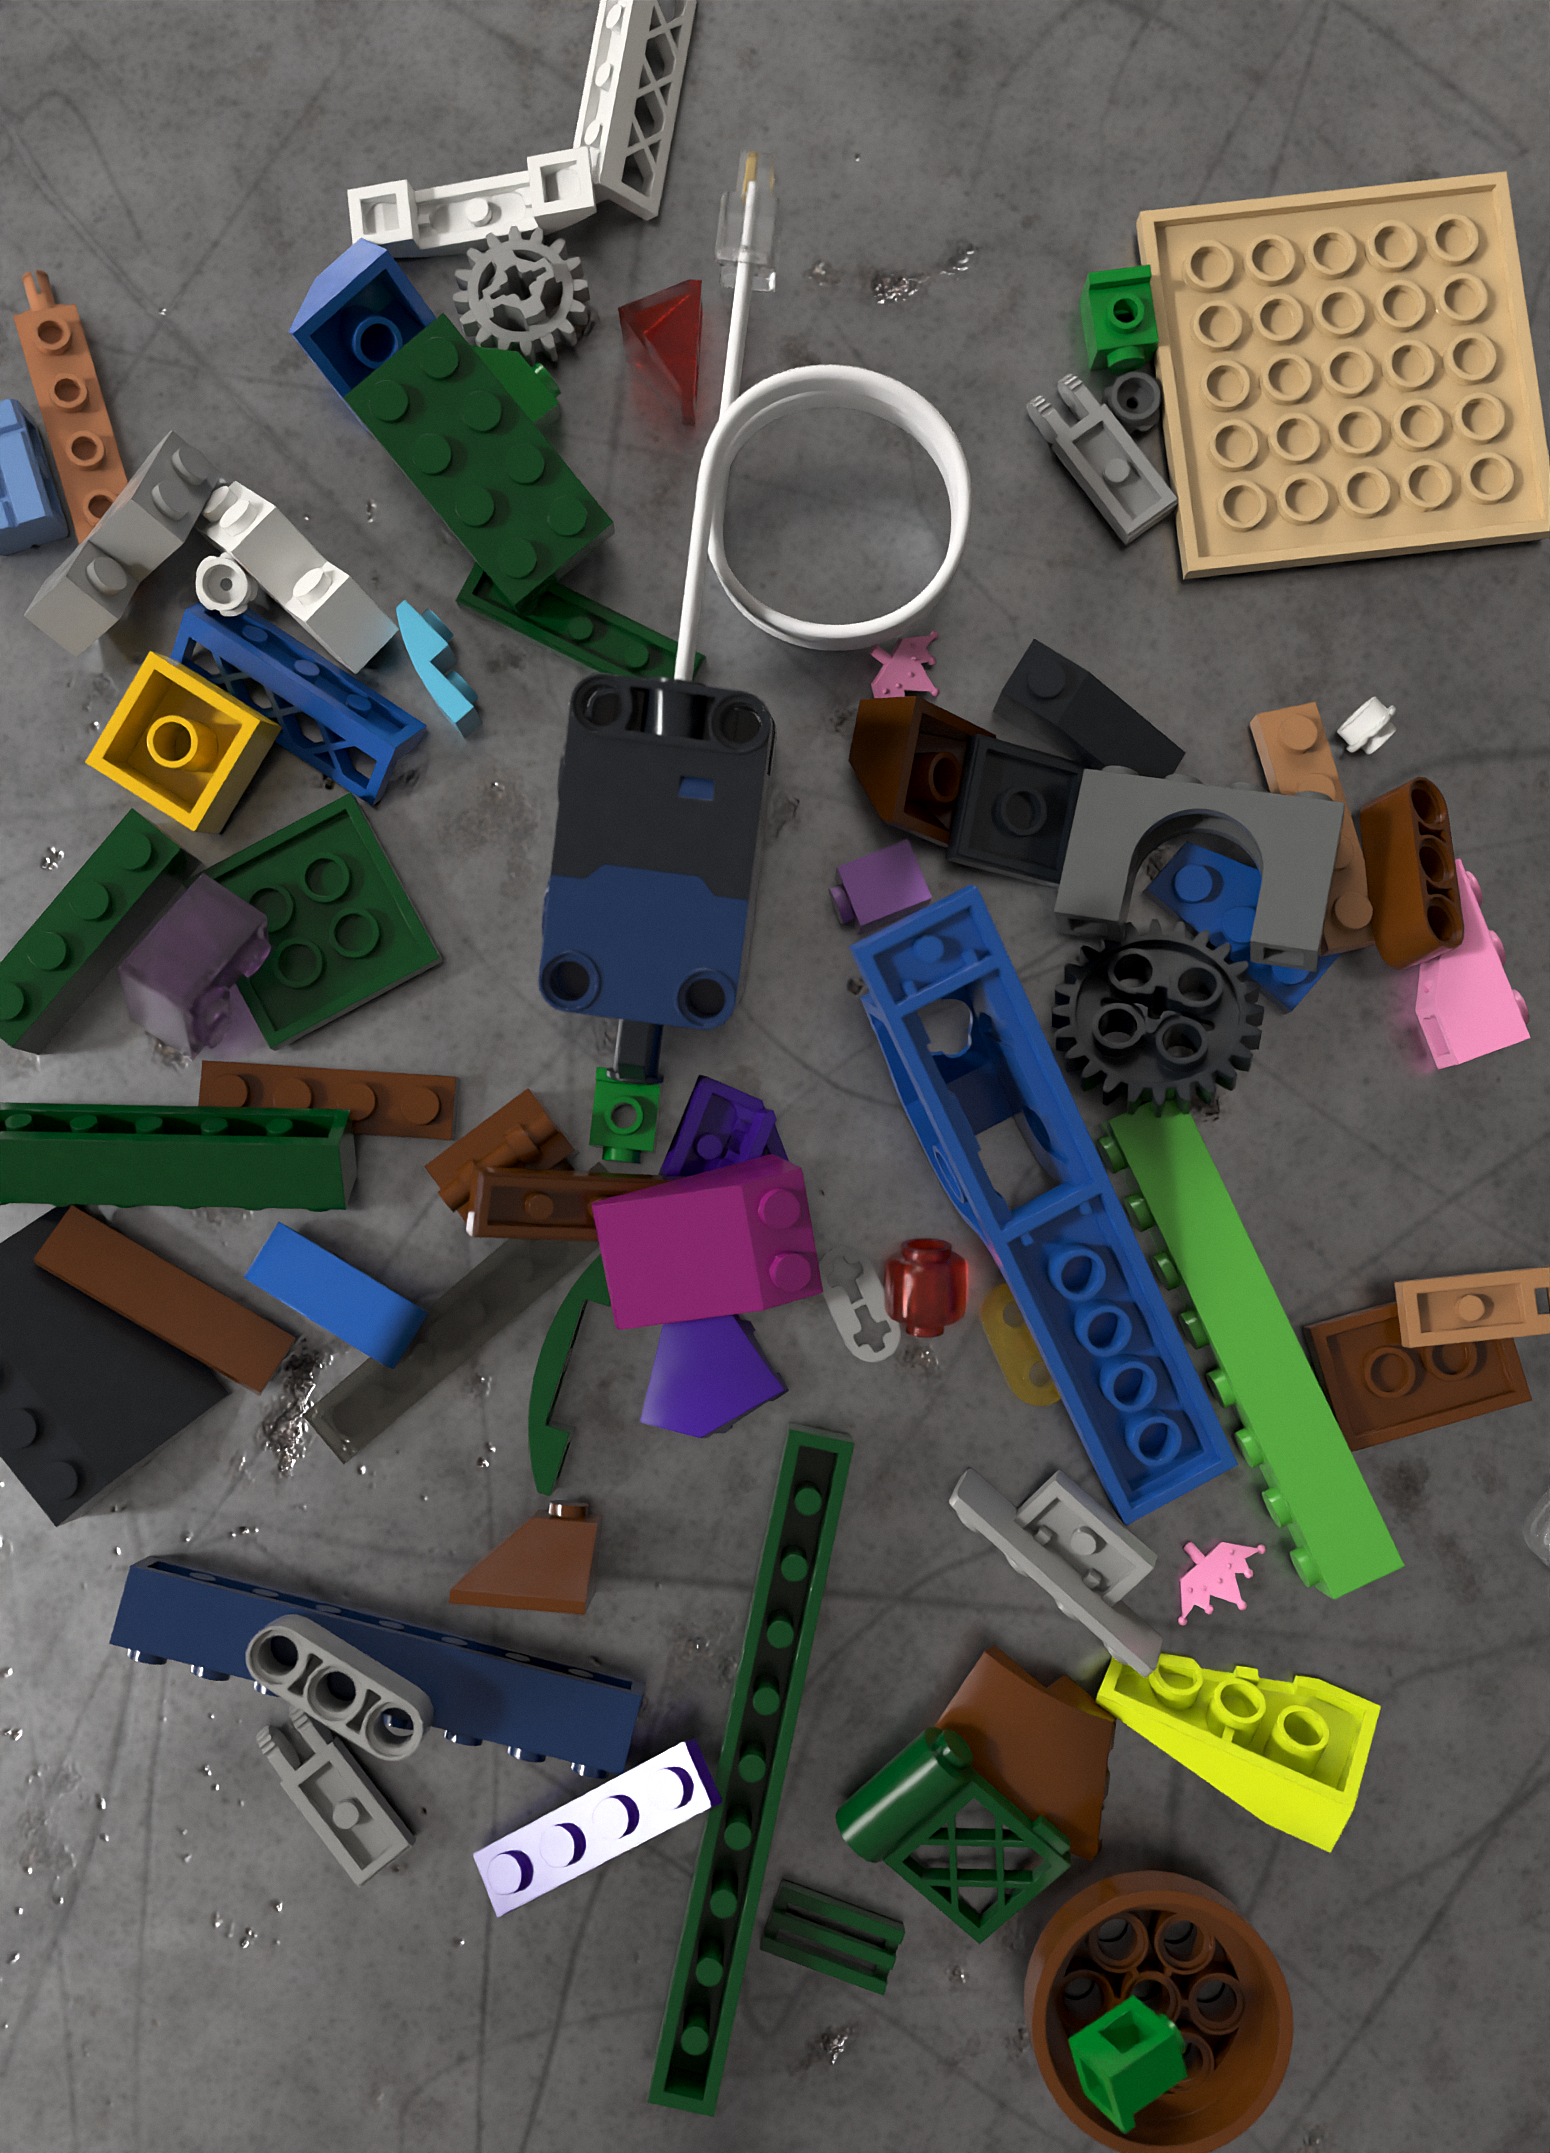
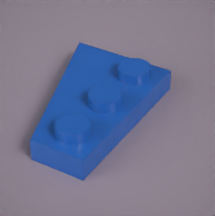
M1187 841L1142 893L1175 921L1184 922L1185 929L1194 937L1205 929L1210 931L1208 942L1210 950L1213 951L1219 946L1229 943L1232 948L1228 965L1247 961L1249 968L1246 981L1259 983V992L1285 1014L1292 1012L1341 953L1320 957L1319 955L1316 972L1250 962V941L1262 883L1259 870Z

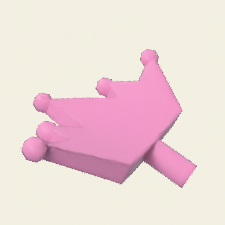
M932 631L930 636L899 638L890 654L877 644L871 648L869 654L883 664V667L871 683L874 698L905 696V691L931 692L935 697L940 694V690L934 687L921 664L925 662L932 666L936 664V658L931 656L926 649L932 640L938 639L939 635L936 631Z
M1189 1541L1182 1549L1196 1565L1179 1579L1182 1616L1178 1619L1179 1624L1182 1626L1187 1624L1186 1616L1194 1605L1203 1608L1205 1613L1212 1614L1214 1608L1210 1605V1595L1235 1603L1238 1609L1242 1611L1246 1610L1247 1603L1241 1600L1235 1573H1244V1576L1248 1579L1253 1577V1570L1249 1569L1245 1559L1257 1552L1264 1554L1266 1547L1262 1544L1258 1545L1257 1548L1220 1542L1204 1556L1196 1545Z

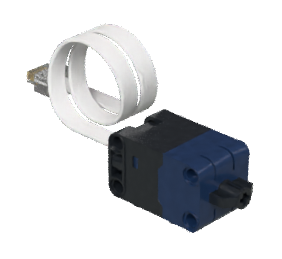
M741 150L736 192L723 191L721 197L714 262L720 265L719 285L735 289L720 416L707 443L698 478L674 679L664 677L639 678L608 673L591 674L582 679L574 688L570 699L566 742L564 743L558 774L559 804L551 873L546 887L542 913L543 942L538 976L539 991L543 999L554 1009L563 1012L619 1019L613 1068L606 1069V1076L609 1079L641 1085H659L663 1083L665 1076L659 1074L658 1069L664 1025L700 1030L715 1029L723 1025L733 1014L742 1000L746 985L777 741V728L765 703L756 695L741 690L710 687L707 684L692 681L707 554H709L717 576L731 601L745 617L765 632L783 641L806 648L826 651L855 650L872 647L875 644L878 645L898 637L921 622L934 609L954 577L964 552L971 522L972 489L970 473L965 454L957 436L932 404L908 386L890 377L862 368L843 365H813L774 375L756 384L739 397L751 292L775 293L783 225L780 199L774 197L776 176L772 153ZM819 407H839L867 412L886 419L905 430L928 451L935 461L945 481L950 500L951 534L948 552L942 567L932 582L922 593L902 608L886 616L856 624L824 625L805 622L783 615L761 603L740 584L730 570L723 542V522L730 466L739 450L753 434L768 423L784 415Z

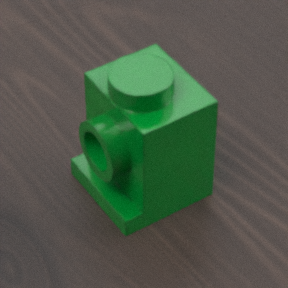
M1150 264L1088 273L1079 299L1090 371L1109 369L1111 373L1124 374L1142 368L1145 363L1151 362L1159 344V337L1150 287V280L1152 278ZM1131 318V322L1124 323L1118 319Z
M597 1067L589 1145L603 1148L602 1160L640 1164L641 1152L656 1154L664 1082L659 1085H641L615 1081L606 1076L607 1068ZM622 1104L633 1106L637 1113L634 1124L628 1128H619L613 1122V1112Z
M1134 1995L1068 2039L1083 2093L1124 2133L1136 2126L1133 2114L1187 2077L1182 2054L1186 2051V2046L1178 2028L1166 2015H1155Z

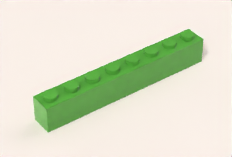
M1147 1101L1139 1106L1134 1115L1128 1114V1111L1098 1124L1103 1134V1137L1097 1139L1100 1154L1110 1172L1115 1174L1120 1171L1131 1193V1195L1124 1197V1203L1129 1216L1139 1232L1148 1229L1158 1250L1157 1254L1151 1256L1155 1271L1166 1290L1170 1291L1175 1288L1186 1312L1179 1314V1320L1184 1333L1195 1350L1203 1347L1214 1369L1206 1374L1209 1386L1223 1409L1231 1406L1238 1420L1241 1430L1234 1433L1236 1443L1247 1464L1251 1468L1259 1465L1270 1488L1262 1492L1263 1500L1277 1526L1282 1528L1287 1525L1297 1549L1290 1551V1557L1303 1583L1308 1588L1315 1585L1319 1591L1332 1599H1337L1404 1567L1402 1558L1190 1111L1189 1114L1183 1115L1174 1101H1165L1162 1117L1156 1118L1152 1110L1151 1101Z

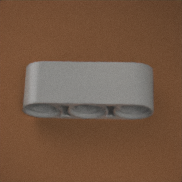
M298 1614L279 1617L259 1631L250 1641L246 1652V1664L251 1676L257 1682L378 1758L386 1761H396L410 1756L431 1728L434 1720V1708L429 1696L424 1691L306 1617ZM283 1635L295 1643L298 1649L296 1665H284L274 1658L271 1651L273 1636ZM340 1671L352 1678L356 1686L355 1699L343 1701L334 1697L327 1686L328 1674ZM396 1707L405 1710L413 1720L414 1733L408 1736L393 1734L384 1723V1710Z

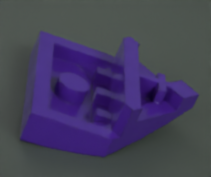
M699 1075L658 1175L692 1176L769 1154H774L789 1162L775 1126L777 1119L774 1111L766 1109L761 1099L707 1076Z
M738 1314L667 1323L662 1326L640 1423L698 1438H708L714 1433H726L733 1428V1424L766 1402L778 1399L787 1393L789 1389L780 1373H775L754 1336V1331L756 1330L751 1321L741 1320Z

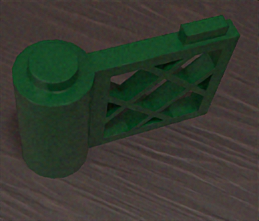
M931 1726L920 1733L838 1808L836 1823L840 1834L858 1856L872 1863L885 1862L977 1943L981 1944L1071 1867V1854L1067 1851L1071 1848L1070 1839L1043 1815L1032 1821L979 1775L971 1765L973 1761L972 1752L959 1734L950 1729L942 1730ZM975 1798L995 1816V1829L956 1828V1813ZM948 1821V1828L942 1827ZM1003 1824H1005L1009 1829H1003ZM920 1845L949 1846L950 1868L922 1867L910 1854ZM957 1846L996 1847L997 1869L958 1868ZM1004 1847L1032 1848L1045 1860L1034 1870H1005ZM959 1887L997 1888L998 1901L979 1916L959 1898ZM1005 1888H1012L1005 1894Z

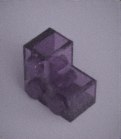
M202 873L118 968L130 1019L191 1061L197 1057L205 1046L210 1049L216 1047L226 1036L233 1023L229 989L242 974L248 977L253 975L264 963L270 952L271 945L269 944L267 916Z

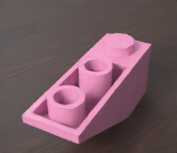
M1460 858L1455 860L1464 922V939L1462 944L1456 949L1420 964L1415 1009L1438 1069L1458 1065L1531 1038L1526 1027L1529 1023L1526 1003L1517 990L1511 989L1503 968L1506 962L1503 944L1494 931L1488 930L1480 910L1482 892L1479 883L1471 872L1465 871Z

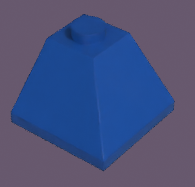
M360 238L315 278L288 332L353 413L343 397L433 322L436 316L389 251L364 238ZM357 418V420L361 423L365 430L368 431L367 428L362 424V422Z

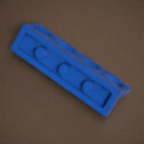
M199 601L184 611L170 658L179 661L283 727L275 742L371 806L382 799L397 760L420 744L427 727L426 724L248 607L240 615L223 616L219 610H209ZM196 642L212 652L220 673L212 675L191 661ZM251 677L262 684L272 707L263 709L251 701L242 679ZM303 711L315 719L324 741L313 742L301 733L294 713ZM356 746L377 760L370 779L353 768L346 751L347 747Z

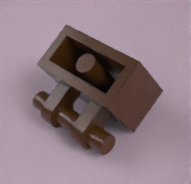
M527 1088L424 1167L441 1190L438 1193L452 1212L457 1211L467 1224L473 1166L574 1171L575 1168L569 1161L577 1156L580 1151L537 1094Z

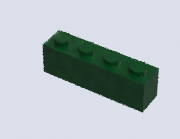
M131 808L0 962V1038L11 1048L39 1055L183 885L182 881L188 879L202 862L155 823Z

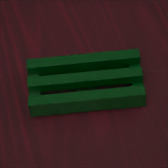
M781 1880L760 1940V1950L884 1995L888 1984L887 1977L889 1971L894 1967L897 1958L896 1951L898 1945H901L903 1941L905 1927L904 1924ZM788 1903L884 1938L882 1948L785 1912ZM783 1929L876 1964L875 1968L866 1967L780 1935L778 1931Z

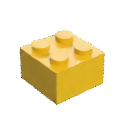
M150 651L85 763L192 831L219 834L283 727L179 661Z

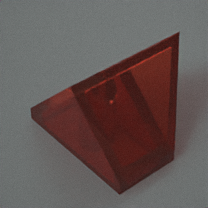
M694 279L686 280L618 308L627 364L684 426L696 425L703 324L702 280Z

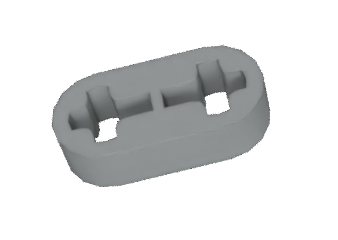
M848 1246L832 1248L822 1256L818 1264L823 1293L821 1294L840 1335L850 1352L860 1360L873 1363L885 1360L899 1346L901 1329L876 1271L865 1253L857 1248ZM843 1256L848 1264L858 1262L861 1265L863 1273L855 1277V1284L862 1298L854 1302L850 1301L845 1289L841 1285L830 1287L827 1282L826 1276L834 1272L832 1261L837 1257ZM863 1305L866 1306L871 1318L876 1323L883 1321L888 1323L889 1331L881 1336L884 1346L879 1350L873 1351L868 1343L857 1345L853 1335L862 1330L855 1309Z

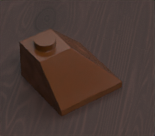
M919 696L860 699L848 761L883 822L947 848L968 737L978 733L996 739L997 735Z
M565 1500L550 1501L549 1510H538L458 1580L450 1589L449 1604L585 1615L596 1593L603 1515L588 1514L587 1503Z

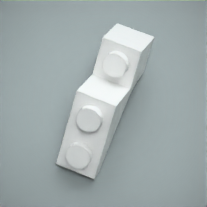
M234 481L229 487L223 486L211 493L201 511L202 515L193 526L221 553L227 552L259 583L261 589L304 627L333 658L353 673L357 674L399 630L365 591L348 574L329 563L275 505L237 481Z

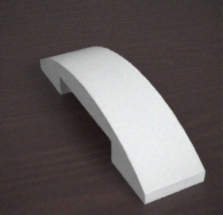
M588 146L530 156L527 157V171L417 191L413 190L407 179L347 190L352 242L354 244L360 238H364L387 249L391 256L395 258L435 257L466 254L469 248L479 251L489 250L486 235L492 232L501 243L509 241L511 226L518 227L523 240H530L536 228L543 229L544 236L559 231L597 212L590 150Z

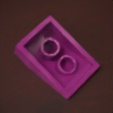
M774 1154L591 1203L615 1327L619 1330L763 1311L823 1293L802 1168Z

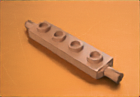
M35 270L41 293L38 294L32 273L29 271L22 276L21 280L24 284L31 309L22 314L13 315L80 545L128 484L76 304H56L49 283V275L41 270Z

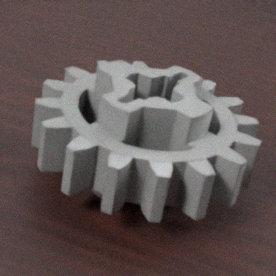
M511 226L509 241L503 243L490 232L486 235L489 248L487 252L483 254L473 248H469L466 252L472 270L457 269L455 273L459 289L462 291L453 294V301L457 313L463 315L459 320L465 336H476V344L480 347H497L502 350L518 351L531 367L535 363V353L541 351L552 362L557 360L555 344L561 340L570 346H574L577 343L575 329L571 324L587 325L588 322L586 306L582 303L590 300L587 281L581 279L584 274L579 257L567 259L566 242L561 238L553 242L550 247L546 246L544 232L541 228L535 229L530 240H523L518 227ZM494 276L492 285L486 288L488 282ZM523 294L526 300L521 301L518 295ZM560 305L555 315L549 320L551 309Z

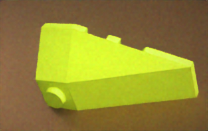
M1163 1653L1159 1655L1156 1670L1147 1678L1141 1676L1130 1665H1124L1112 1657L1095 1703L1266 1824L1329 1853L1332 1852L1354 1810L1381 1706L1320 1679L1296 1675L1293 1683L1260 1678L1258 1669L1236 1666L1234 1673L1201 1668L1193 1658Z

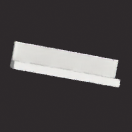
M600 0L573 148L588 146L590 150L596 204L609 199L646 221L658 216L697 0H676L673 20L668 23L665 21L657 0ZM653 38L665 64L663 76L657 81L645 56L647 41ZM644 96L654 120L652 136L646 139L634 114L636 99ZM633 154L644 179L641 193L621 182L625 159Z

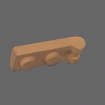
M1550 1265L1394 1282L1402 1347L1413 1348L1550 1334ZM1546 1288L1549 1311L1538 1313L1535 1296V1289Z

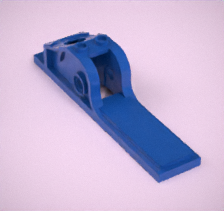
M968 885L849 946L869 990V993L860 998L872 1029L879 1041L900 1102L947 1196L964 1221L982 1239L1003 1274L1117 1517L1127 1526L1237 1466V1460L978 887ZM939 998L942 1000L956 999L964 1002L970 1011L967 1045L960 1052L951 1055L945 1054L942 1051L930 1052L927 1045L931 1043V1040L917 1013V1009ZM1013 1116L1023 1137L1040 1164L1061 1185L1010 1211L1004 1197L994 1189L977 1153L981 1151L975 1135Z

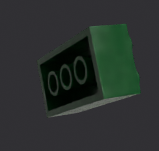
M444 312L343 397L357 418L518 613L522 612L615 533L614 522Z

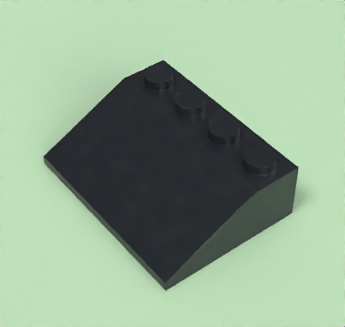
M73 1205L74 1207L88 1214L82 1205ZM71 1206L54 1207L0 1243V1457L56 1527L83 1517L232 1394L213 1368L34 1263V1257Z

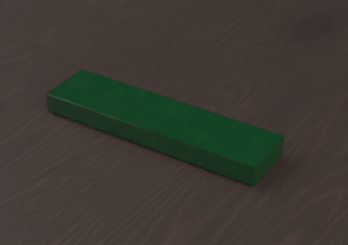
M475 562L455 600L459 608L592 674L608 673L639 678L664 677L674 679L679 642L558 582L552 585L522 612L518 613L479 564ZM697 651L695 652L693 682H697L707 663L706 656Z

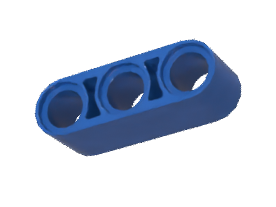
M279 1221L243 1276L257 1287L343 1341L393 1370L429 1315L424 1309Z

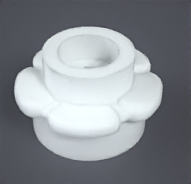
M227 552L222 553L220 557L208 556L198 566L196 571V594L200 602L207 609L219 610L223 616H237L244 613L248 607L247 603L257 597L259 583ZM224 578H229L232 581V588L228 591L224 590L221 586Z
M1375 696L1365 702L1337 731L1349 744L1346 749L1353 753L1362 748L1368 755L1377 750L1397 729L1390 721L1391 717L1396 713V708L1394 705L1386 708Z

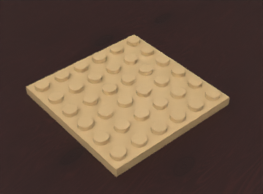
M1507 171L1140 211L1136 221L1141 265L1150 264L1152 273L1150 287L1159 337V344L1153 356L1157 384L1161 394L1160 408L1171 490L1178 498V505L1174 512L1183 579L1550 538V460Z

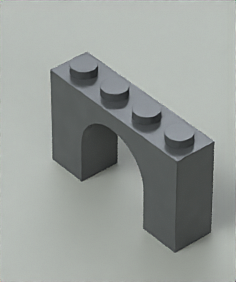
M1106 766L1102 771L1084 769L1054 909L1059 932L1122 942L1136 875L1148 855L1158 846L1174 837L1190 833H1210L1225 837L1241 846L1252 857L1261 875L1262 883L1250 941V962L1316 972L1342 834L1345 803L1333 801L1328 795L1315 791H1301L1295 793L1294 796L1267 793L1263 787L1245 782L1233 783L1229 787L1206 785L1199 779L1184 774H1171L1166 776L1165 779L1139 776L1136 771L1122 766Z

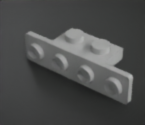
M969 1468L960 1477L949 1499L950 1505L956 1510L964 1525L975 1533L983 1534L1005 1554L1010 1565L1018 1573L1025 1577L1033 1578L1054 1597L1060 1610L1072 1620L1081 1621L1104 1642L1108 1652L1118 1662L1130 1665L1145 1678L1155 1671L1163 1639L1120 1599L1154 1569L1157 1555L1060 1469L1020 1508H1016L974 1469Z

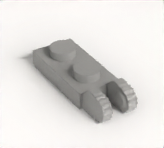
M1069 373L1057 382V387L1065 404L1069 406L1071 412L1080 421L1069 428L1052 404L1040 395L1027 404L1028 415H1030L1031 421L1034 422L1035 427L1039 429L1045 440L1053 444L1052 450L1123 543L1127 545L1173 512L1178 505V498L1105 403L1100 405L1078 376L1076 377L1074 373Z
M292 1705L288 1710L292 1723L315 1754L301 1764L296 1750L287 1741L284 1734L271 1724L256 1734V1742L259 1744L263 1754L267 1756L270 1764L283 1779L280 1783L282 1788L356 1886L362 1888L413 1847L416 1839L338 1736L333 1739L328 1726Z

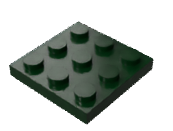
M351 792L182 881L269 1048L274 1051L443 962L362 808Z

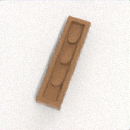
M1316 702L1256 714L1249 724L1270 793L1294 796L1295 793L1301 791H1315L1328 795L1333 801L1345 803L1343 828L1320 948V957L1376 945L1372 926L1373 908L1369 901L1365 859Z

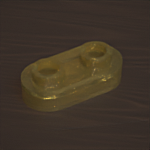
M1007 1282L998 1284L984 1296L979 1311L980 1322L1010 1390L1017 1398L1034 1406L1051 1405L1061 1399L1059 1392L1051 1377L1042 1386H1035L1030 1381V1368L1035 1363L1044 1361L1025 1320L1016 1327H1010L1004 1322V1308L1016 1301Z

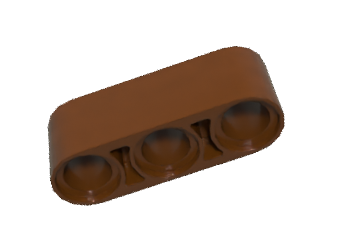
M1417 777L1367 802L1360 811V829L1368 894L1373 908L1372 926L1374 940L1382 959L1396 970H1406L1456 949L1462 944L1464 939L1463 914L1446 801L1439 788L1432 781L1425 777Z

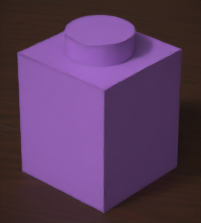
M908 839L838 866L835 873L837 886L829 888V894L840 922L844 924L852 921L857 935L909 916L929 906L932 899Z

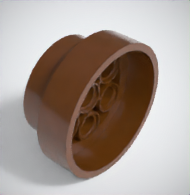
M1135 1871L1103 1879L1076 1894L1052 1917L1041 1933L1028 1964L1024 1988V2015L1027 2032L1041 2075L1049 2092L1066 2116L1080 2130L1104 2146L1120 2153H1209L1242 2135L1266 2111L1276 2096L1284 2079L1293 2045L1294 2025L1290 1993L1276 1958L1252 1923L1228 1898L1206 1884L1183 1875L1162 1871ZM1113 1919H1121L1128 1922L1127 1931L1121 1939L1110 1943L1098 1939L1099 1930L1106 1922ZM1178 1921L1193 1923L1192 1932L1184 1942L1179 1944L1164 1942L1165 1933L1172 1924ZM1089 1978L1095 1981L1093 1990L1083 1999L1072 2000L1064 1996L1066 1987L1075 1979ZM1152 1979L1160 1982L1159 1990L1154 1997L1141 2002L1155 2015L1164 2014L1170 2018L1181 2033L1183 2040L1192 2042L1190 2051L1183 2057L1187 2077L1133 2114L1136 2126L1124 2133L1083 2093L1068 2039L1130 1998L1133 1988L1139 1982ZM1212 1981L1225 1983L1224 1991L1217 2000L1211 2003L1197 2001L1198 1993L1205 1984Z

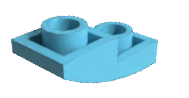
M404 600L396 607V612L408 654L437 706L451 725L465 739L482 721L472 705L479 698L475 691L454 670L444 676L458 662L448 644L454 635L429 608L420 615Z

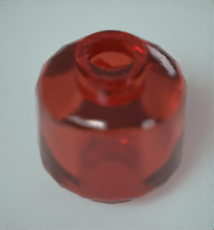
M917 1238L902 1242L901 1250L892 1253L887 1258L884 1266V1307L886 1314L891 1320L905 1325L907 1334L922 1338L941 1336L944 1334V1326L952 1325L964 1317L967 1309L968 1265L965 1259L960 1254L953 1252L952 1244L944 1240Z

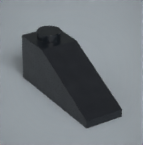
M1033 639L1005 684L993 709L994 713L1070 759L1090 765L1092 770L1102 771L1106 766H1122L1136 771L1139 776L1165 779L1166 776L1175 772L1186 752L1093 674L1036 639Z

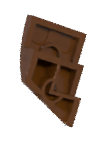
M993 1645L984 1651L934 1727L942 1730L950 1729L959 1734L972 1752V1768L1032 1821L1040 1815H1043L1070 1839L1071 1848L1067 1850L1068 1852L1090 1862L1098 1855L1102 1849L1103 1839L1099 1838L1103 1801L1108 1796L1110 1771L1107 1766L1108 1756L1114 1747L1117 1718L1095 1703V1699L1066 1674L1045 1688L1001 1649Z

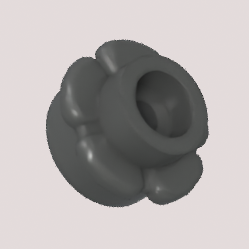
M1129 372L1116 378L1114 385L1107 387L1103 393L1101 405L1104 403L1107 405L1128 434L1134 432L1135 429L1147 431L1160 418V410H1158V407L1161 405L1160 389L1156 381L1145 373ZM1134 400L1137 402L1138 407L1130 409L1127 407L1126 402Z

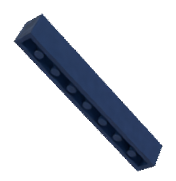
M148 1556L130 1565L109 1644L129 1649L127 1656L132 1660L145 1664L163 1665L170 1659L192 1665L190 1672L200 1678L213 1681H227L230 1679V1675L255 1681L254 1689L260 1693L280 1697L251 1676L246 1664V1652L250 1641L272 1621L284 1615L298 1614L312 1620L424 1691L429 1696L434 1708V1720L431 1726L445 1730L444 1737L452 1742L467 1746H480L483 1740L506 1745L508 1746L507 1753L528 1762H544L546 1756L572 1762L571 1769L574 1772L596 1779H606L609 1777L610 1772L619 1775L623 1774L646 1682ZM283 1635L273 1636L271 1651L274 1658L284 1665H296L298 1649L295 1643ZM340 1671L328 1674L327 1686L334 1697L343 1701L355 1699L356 1686L352 1678ZM397 1707L384 1710L385 1724L399 1729L414 1730L413 1720L405 1710Z

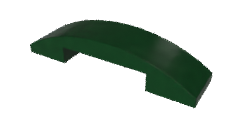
M601 1254L582 1273L558 1309L547 1332L533 1377L528 1416L529 1455L537 1493L551 1496L557 1489L576 1428L551 1419L588 1301L611 1306Z

